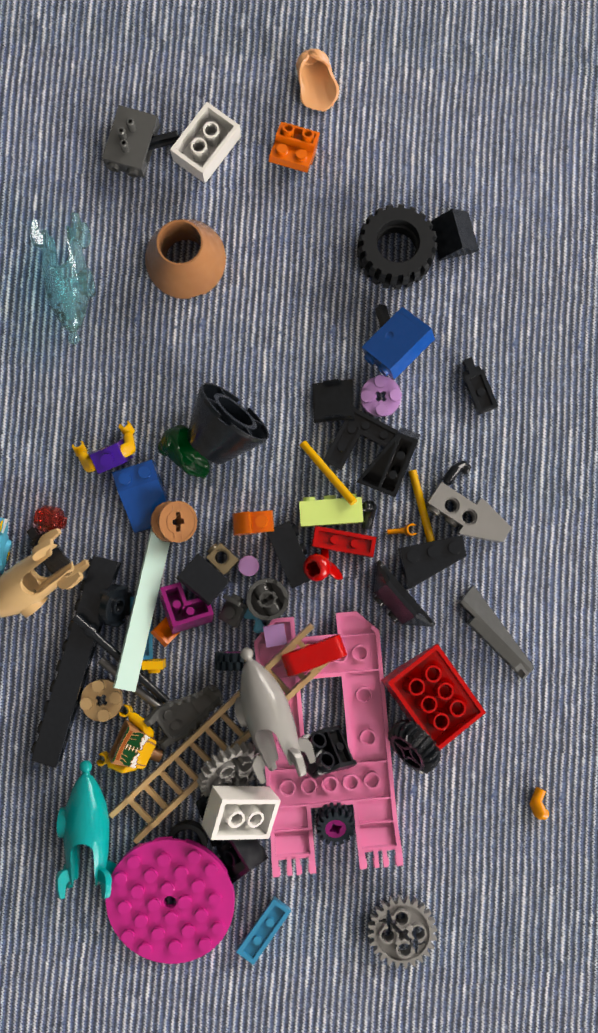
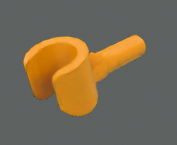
M407 524L405 527L398 529H387V535L401 533L407 536H414L417 533H410L408 529L410 526H416V524Z

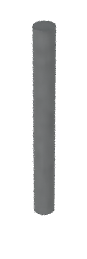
M102 657L98 664L115 677L117 667ZM137 684L136 691L134 692L154 709L161 705L158 700Z

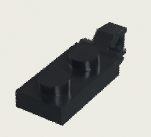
M472 357L463 360L462 364L465 370L462 372L463 380L477 415L498 408L484 370L480 366H475Z
M31 527L26 531L33 540L29 543L32 549L38 545L40 537L46 533L43 532L41 534L36 527ZM57 545L52 550V555L44 560L43 563L51 574H54L69 564L70 560Z

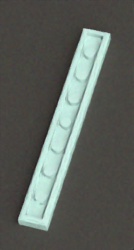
M152 527L113 688L132 692L136 691L170 542L157 538L152 531Z

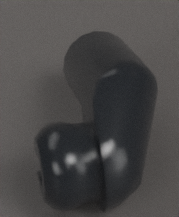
M460 461L454 464L442 480L451 485L460 472L467 475L471 465L467 464V461Z
M365 501L362 504V509L365 511L362 528L372 530L377 505L374 501Z

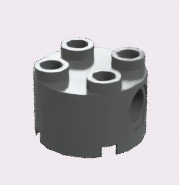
M264 578L256 581L250 587L246 603L249 611L255 617L271 621L279 618L285 612L289 604V595L281 582L275 579Z

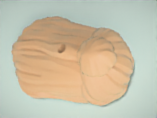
M310 48L305 50L296 62L300 85V99L305 107L324 112L330 109L338 99L339 86L333 76L328 56L320 49Z

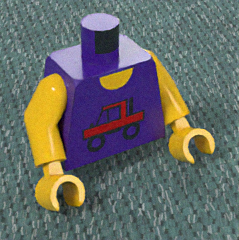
M127 421L125 427L122 424L118 426L124 435L123 439L89 454L83 441H80L81 445L78 447H74V444H72L73 451L86 472L96 471L100 474L127 462L133 457L132 454L136 451L133 436L135 430L129 421Z

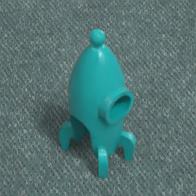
M85 760L79 766L82 775L75 782L66 807H60L57 816V835L59 838H63L65 857L63 869L57 873L55 878L56 892L59 899L65 898L66 888L73 887L74 880L79 878L80 844L87 845L93 850L95 886L101 885V898H109L111 894V875L116 864L108 860L109 814L107 802L99 784L89 772L92 769V763Z

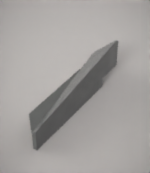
M472 586L457 601L471 616L466 623L524 680L534 669V666L476 587Z

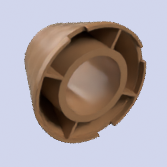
M178 219L163 225L153 234L146 248L145 265L151 281L163 293L174 298L191 299V297L208 293L218 284L225 270L226 253L222 240L210 226L193 219ZM191 240L201 246L198 254L188 262L175 263L166 259L169 248L178 241Z

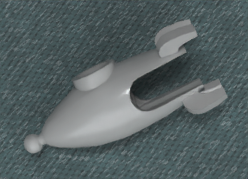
M243 648L240 656L245 660L240 679V697H237L234 707L238 723L248 728L259 752L251 762L253 771L259 782L263 784L266 782L263 772L264 767L267 766L269 771L277 769L275 761L279 758L273 733H275L289 765L294 764L298 776L302 777L307 772L300 752H305L310 764L314 763L315 754L313 746L307 738H298L293 715L280 684L266 668L252 659V649Z

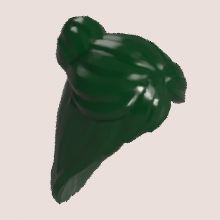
M180 424L166 430L162 435L161 441L158 443V452L163 456H168L172 462L183 469L188 475L206 478L210 472L209 461L200 455L187 439L189 428Z

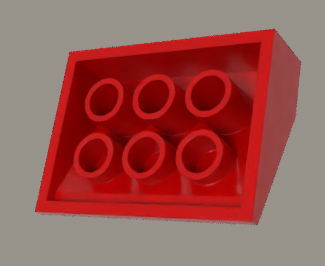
M438 644L431 646L397 667L381 680L409 721H414L416 725L419 724L423 730H426L440 750L486 713Z

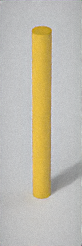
M303 441L300 447L351 506L354 505L357 499L308 442Z
M416 469L408 471L427 542L435 541Z

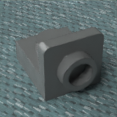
M234 593L232 596L224 594L223 598L227 601L218 619L238 628L248 606L243 603L244 599Z

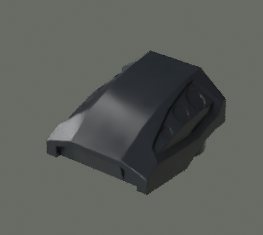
M341 725L323 728L302 736L307 738L313 746L315 754L314 763H309L305 752L301 751L300 753L306 766V772L314 779L331 772L351 768L357 764L356 760H353L341 732Z

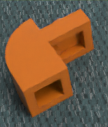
M272 510L232 514L233 534L235 536L274 532Z

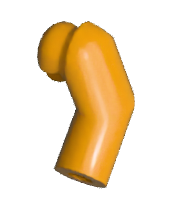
M536 786L529 806L537 819L546 820L549 817V811L546 810L542 803L546 791Z

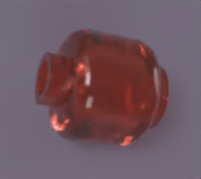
M44 505L41 509L38 508L36 510L34 524L39 531L47 533L56 528L64 529L67 524V517L64 516V511L61 508Z

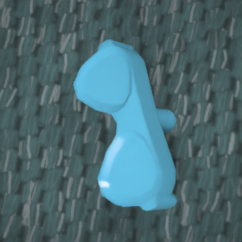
M248 608L244 618L255 620L254 633L264 632V623L261 619L255 617Z

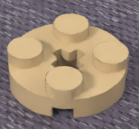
M98 679L89 683L84 688L81 694L80 707L87 717L94 721L106 722L114 718L121 711L124 701L122 690L113 688L114 681ZM105 695L107 704L99 705L97 697Z

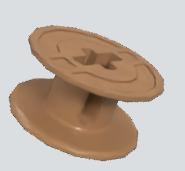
M167 501L159 504L154 509L150 523L152 531L160 540L181 543L193 536L197 529L198 520L196 512L186 502Z

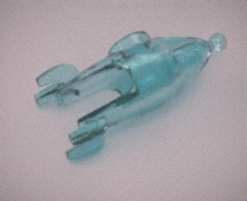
M72 212L70 214L71 227L66 226L69 256L66 263L59 266L54 238L48 235L47 230L39 231L37 220H31L30 240L33 245L40 247L42 252L43 279L49 304L61 325L69 331V343L78 344L80 336L77 334V331L85 318L89 298L96 296L94 277L91 270L86 266L82 250L86 249L91 242L87 223H81L78 213Z

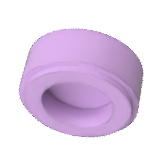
M244 556L239 561V571L245 576L255 575L259 570L258 560L253 556Z

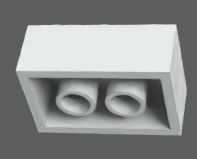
M206 102L171 147L170 152L173 161L206 183L241 138L240 125Z
M212 786L201 825L211 840L269 839L281 800L270 786Z

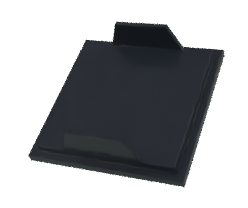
M353 379L325 380L322 383L312 384L314 423L355 419Z

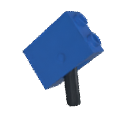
M380 304L375 308L380 329L362 346L365 354L364 359L370 365L375 364L384 376L389 375L395 380L435 340L431 327L404 307H401L390 318L387 306Z

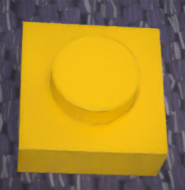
M166 658L142 661V670H148V673H160V670L166 667Z

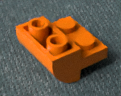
M281 121L269 155V162L308 173L316 154L320 133Z

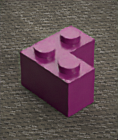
M181 582L160 588L159 597L172 634L212 622L214 613L211 604L208 606L199 598L187 601Z

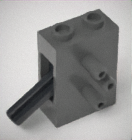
M119 105L102 159L105 166L113 172L122 171L131 177L137 178L140 176L144 178L153 149L174 145L179 138V134L177 131L158 135L161 126L158 116Z

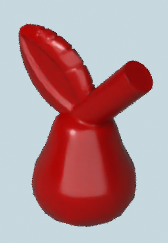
M321 549V554H312L306 558L303 569L305 575L310 580L322 581L328 575L336 580L343 579L338 567L329 560V550Z

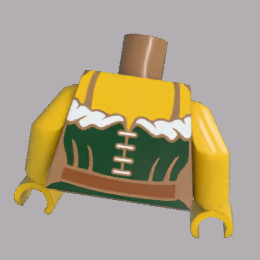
M123 705L128 709L126 715L119 711L121 717H128L129 720L125 719L110 752L104 751L99 753L100 756L104 757L105 761H96L98 766L107 764L108 768L122 774L136 771L138 768L144 769L149 759L160 762L163 756V750L155 748L157 741L154 737L153 729L151 726H146L143 722L144 718L133 712V708L130 705Z

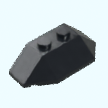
M378 560L375 563L373 593L376 597H374V600L381 608L384 605L390 611L387 615L395 624L399 621L402 625L433 627L435 625L434 621L386 566Z

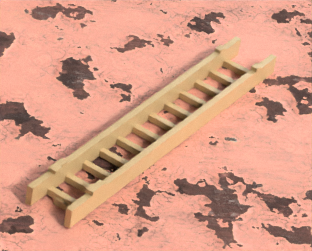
M311 623L263 666L280 684L288 701L328 664L313 668L306 675L304 673L297 674L301 680L291 689L271 670L281 660L282 655L293 651L297 645L300 648L309 645L308 643L305 644L302 639L314 629ZM240 689L112 809L109 816L113 819L129 804L148 823L133 839L136 844L198 787L197 780L199 778L197 774L179 755L190 746L204 762L211 761L212 759L195 742L204 732L223 751L226 750L227 745L210 728L217 719L221 717L239 736L230 748H233L235 743H238L240 746L251 737L249 730L243 732L225 713L235 703L237 697H240ZM173 761L193 779L184 790L164 771ZM158 775L178 794L169 804L149 785ZM143 789L163 809L154 818L134 800Z

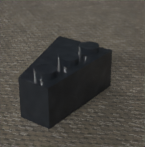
M401 427L356 482L396 497L421 435Z
M462 535L398 548L406 589H411L467 556Z

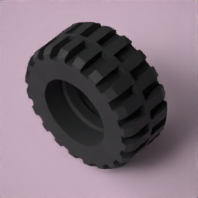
M392 204L386 205L384 211L382 208L377 209L374 216L370 215L366 219V223L362 225L358 238L357 257L359 258L360 268H364V274L367 278L370 276L373 278V283L376 285L379 282L383 283V288L389 289L390 285L394 286L395 290L401 289L402 285L408 288L413 285L414 281L418 283L423 278V275H426L429 271L437 250V243L435 242L437 235L436 231H432L433 224L431 221L428 220L426 222L425 214L422 212L416 213V208L411 206L410 209H406L404 204H398L396 208H393ZM389 233L403 234L413 242L415 254L405 262L389 261L379 252L377 248L378 240Z

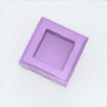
M284 623L263 626L266 648L287 644Z

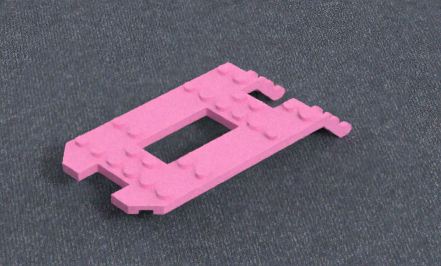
M357 611L335 613L337 634L341 636L347 655L329 662L313 678L341 676L347 746L353 760H356L357 764L351 768L331 772L316 779L308 773L299 777L294 764L289 765L277 736L273 733L279 758L275 761L277 769L269 771L267 766H265L266 786H270L281 800L270 834L273 877L281 876L279 860H287V875L293 876L291 859L296 860L297 875H301L302 865H300V858H308V871L310 874H316L311 808L323 807L325 804L330 807L331 802L334 803V806H337V802L341 803V805L353 804L360 870L367 868L365 852H373V866L379 868L378 851H382L383 867H388L387 850H395V865L403 866L397 822L390 741L388 740L389 727L385 685L381 681L384 678L380 632ZM294 617L271 620L268 625L284 623L287 644L296 636ZM261 632L254 641L256 661L265 666L287 644L266 648L264 632ZM337 634L305 636L302 641L310 645ZM282 659L271 668L289 689L301 680L298 675L288 677ZM301 690L288 701L298 738L304 735Z

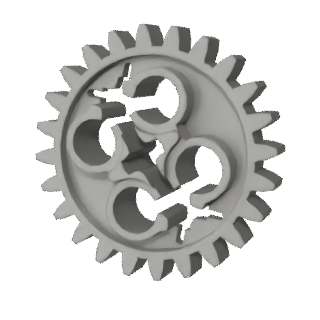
M243 742L240 746L238 743H235L233 748H230L228 745L224 752L220 749L219 755H212V760L206 761L207 766L200 768L202 773L197 775L199 778L197 780L198 787L205 797L210 796L212 786H249L248 782L255 780V773L251 762L254 756L259 754L256 746L252 745L251 742L247 745Z
M398 894L396 901L389 896L388 904L382 900V908L375 906L377 915L370 914L374 922H368V928L372 930L367 931V934L371 938L369 940L370 946H375L373 948L374 954L380 953V961L387 958L388 966L394 961L397 969L400 963H403L404 968L407 969L408 962H411L413 967H416L415 960L417 959L423 963L422 955L424 954L429 957L428 948H435L431 941L437 940L434 934L437 931V927L432 925L436 921L434 917H429L432 914L430 909L424 910L426 907L424 902L418 905L416 897L411 902L409 895H406L405 899L401 900L400 894ZM387 910H389L395 925L390 923L392 933L389 936H384L382 932L388 929L386 920L383 919L387 917ZM400 912L406 913L403 919L395 918ZM419 926L422 927V930L416 936L421 944H418L417 952L415 953V948L409 938L415 939L412 930ZM403 943L409 945L405 950L398 949Z

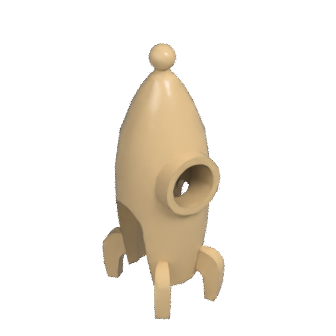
M56 528L42 535L38 545L32 549L31 555L12 566L0 576V618L20 613L25 618L29 617L47 601V596L57 587L69 590L84 578L82 573L90 566L89 561L86 559L75 566L72 561L49 577L40 576L34 570L35 567L52 555V550L57 547V544H54L53 541L62 534L60 529Z

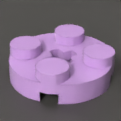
M378 375L369 379L363 385L360 396L361 405L365 412L373 417H387L392 415L399 407L402 393L394 380ZM377 392H379V393H382V392H383V393L385 394L384 397H385L386 400H385V401L380 400V401L378 402V401L376 400V398H377L376 393H377Z

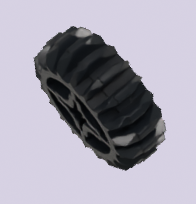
M401 719L391 727V730L388 732V740L390 741V746L393 747V751L397 753L403 763L405 762L409 768H413L414 771L421 774H427L435 769L441 761L440 749L426 730H423L419 724L416 725L414 721H409L408 719Z

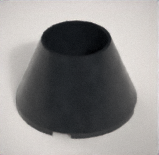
M204 383L199 388L187 432L189 443L200 455L213 463L223 464L266 442L269 438V432L265 424L252 409L248 408L246 410L237 403L240 399L224 388L212 383Z

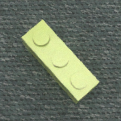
M352 494L357 499V502L352 506L345 498L336 499V495L323 496L324 500H315V497H304L303 501H299L301 528L363 523L362 497Z

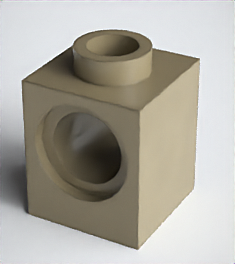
M215 543L207 551L209 555L206 558L223 575H226L240 561L223 543L219 545ZM219 552L227 554L225 563L220 564L217 562L216 556Z

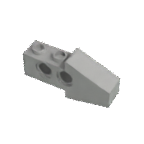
M443 482L438 484L426 502L431 513L436 516L441 514L447 518L445 521L455 528L459 526L455 533L456 535L500 543L505 540L512 529L484 499L480 498L476 503H473ZM446 501H451L454 504L453 512L445 509ZM464 512H468L471 515L472 520L470 523L463 521L462 515Z

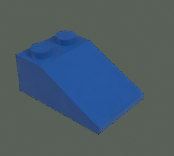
M152 459L112 472L117 491L134 533L151 529V515L154 509L159 504L168 501L157 465Z

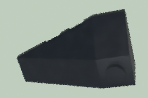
M205 795L196 802L202 820L209 796L205 797ZM257 839L210 840L212 847L216 846L220 856L219 859L227 868L232 884L268 859L265 849Z

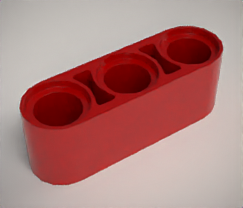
M340 634L288 652L282 655L281 659L288 677L340 659L346 656L347 653Z

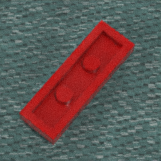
M315 526L311 547L373 558L377 537Z

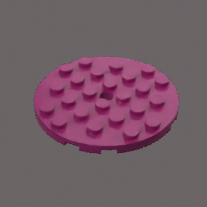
M166 836L155 838L146 843H140L121 858L111 875V894L109 898H106V909L110 924L118 938L130 950L143 958L166 964L185 963L198 959L214 949L224 938L230 927L235 906V891L228 875V870L211 850L198 842ZM172 896L176 899V903L167 905L165 898Z

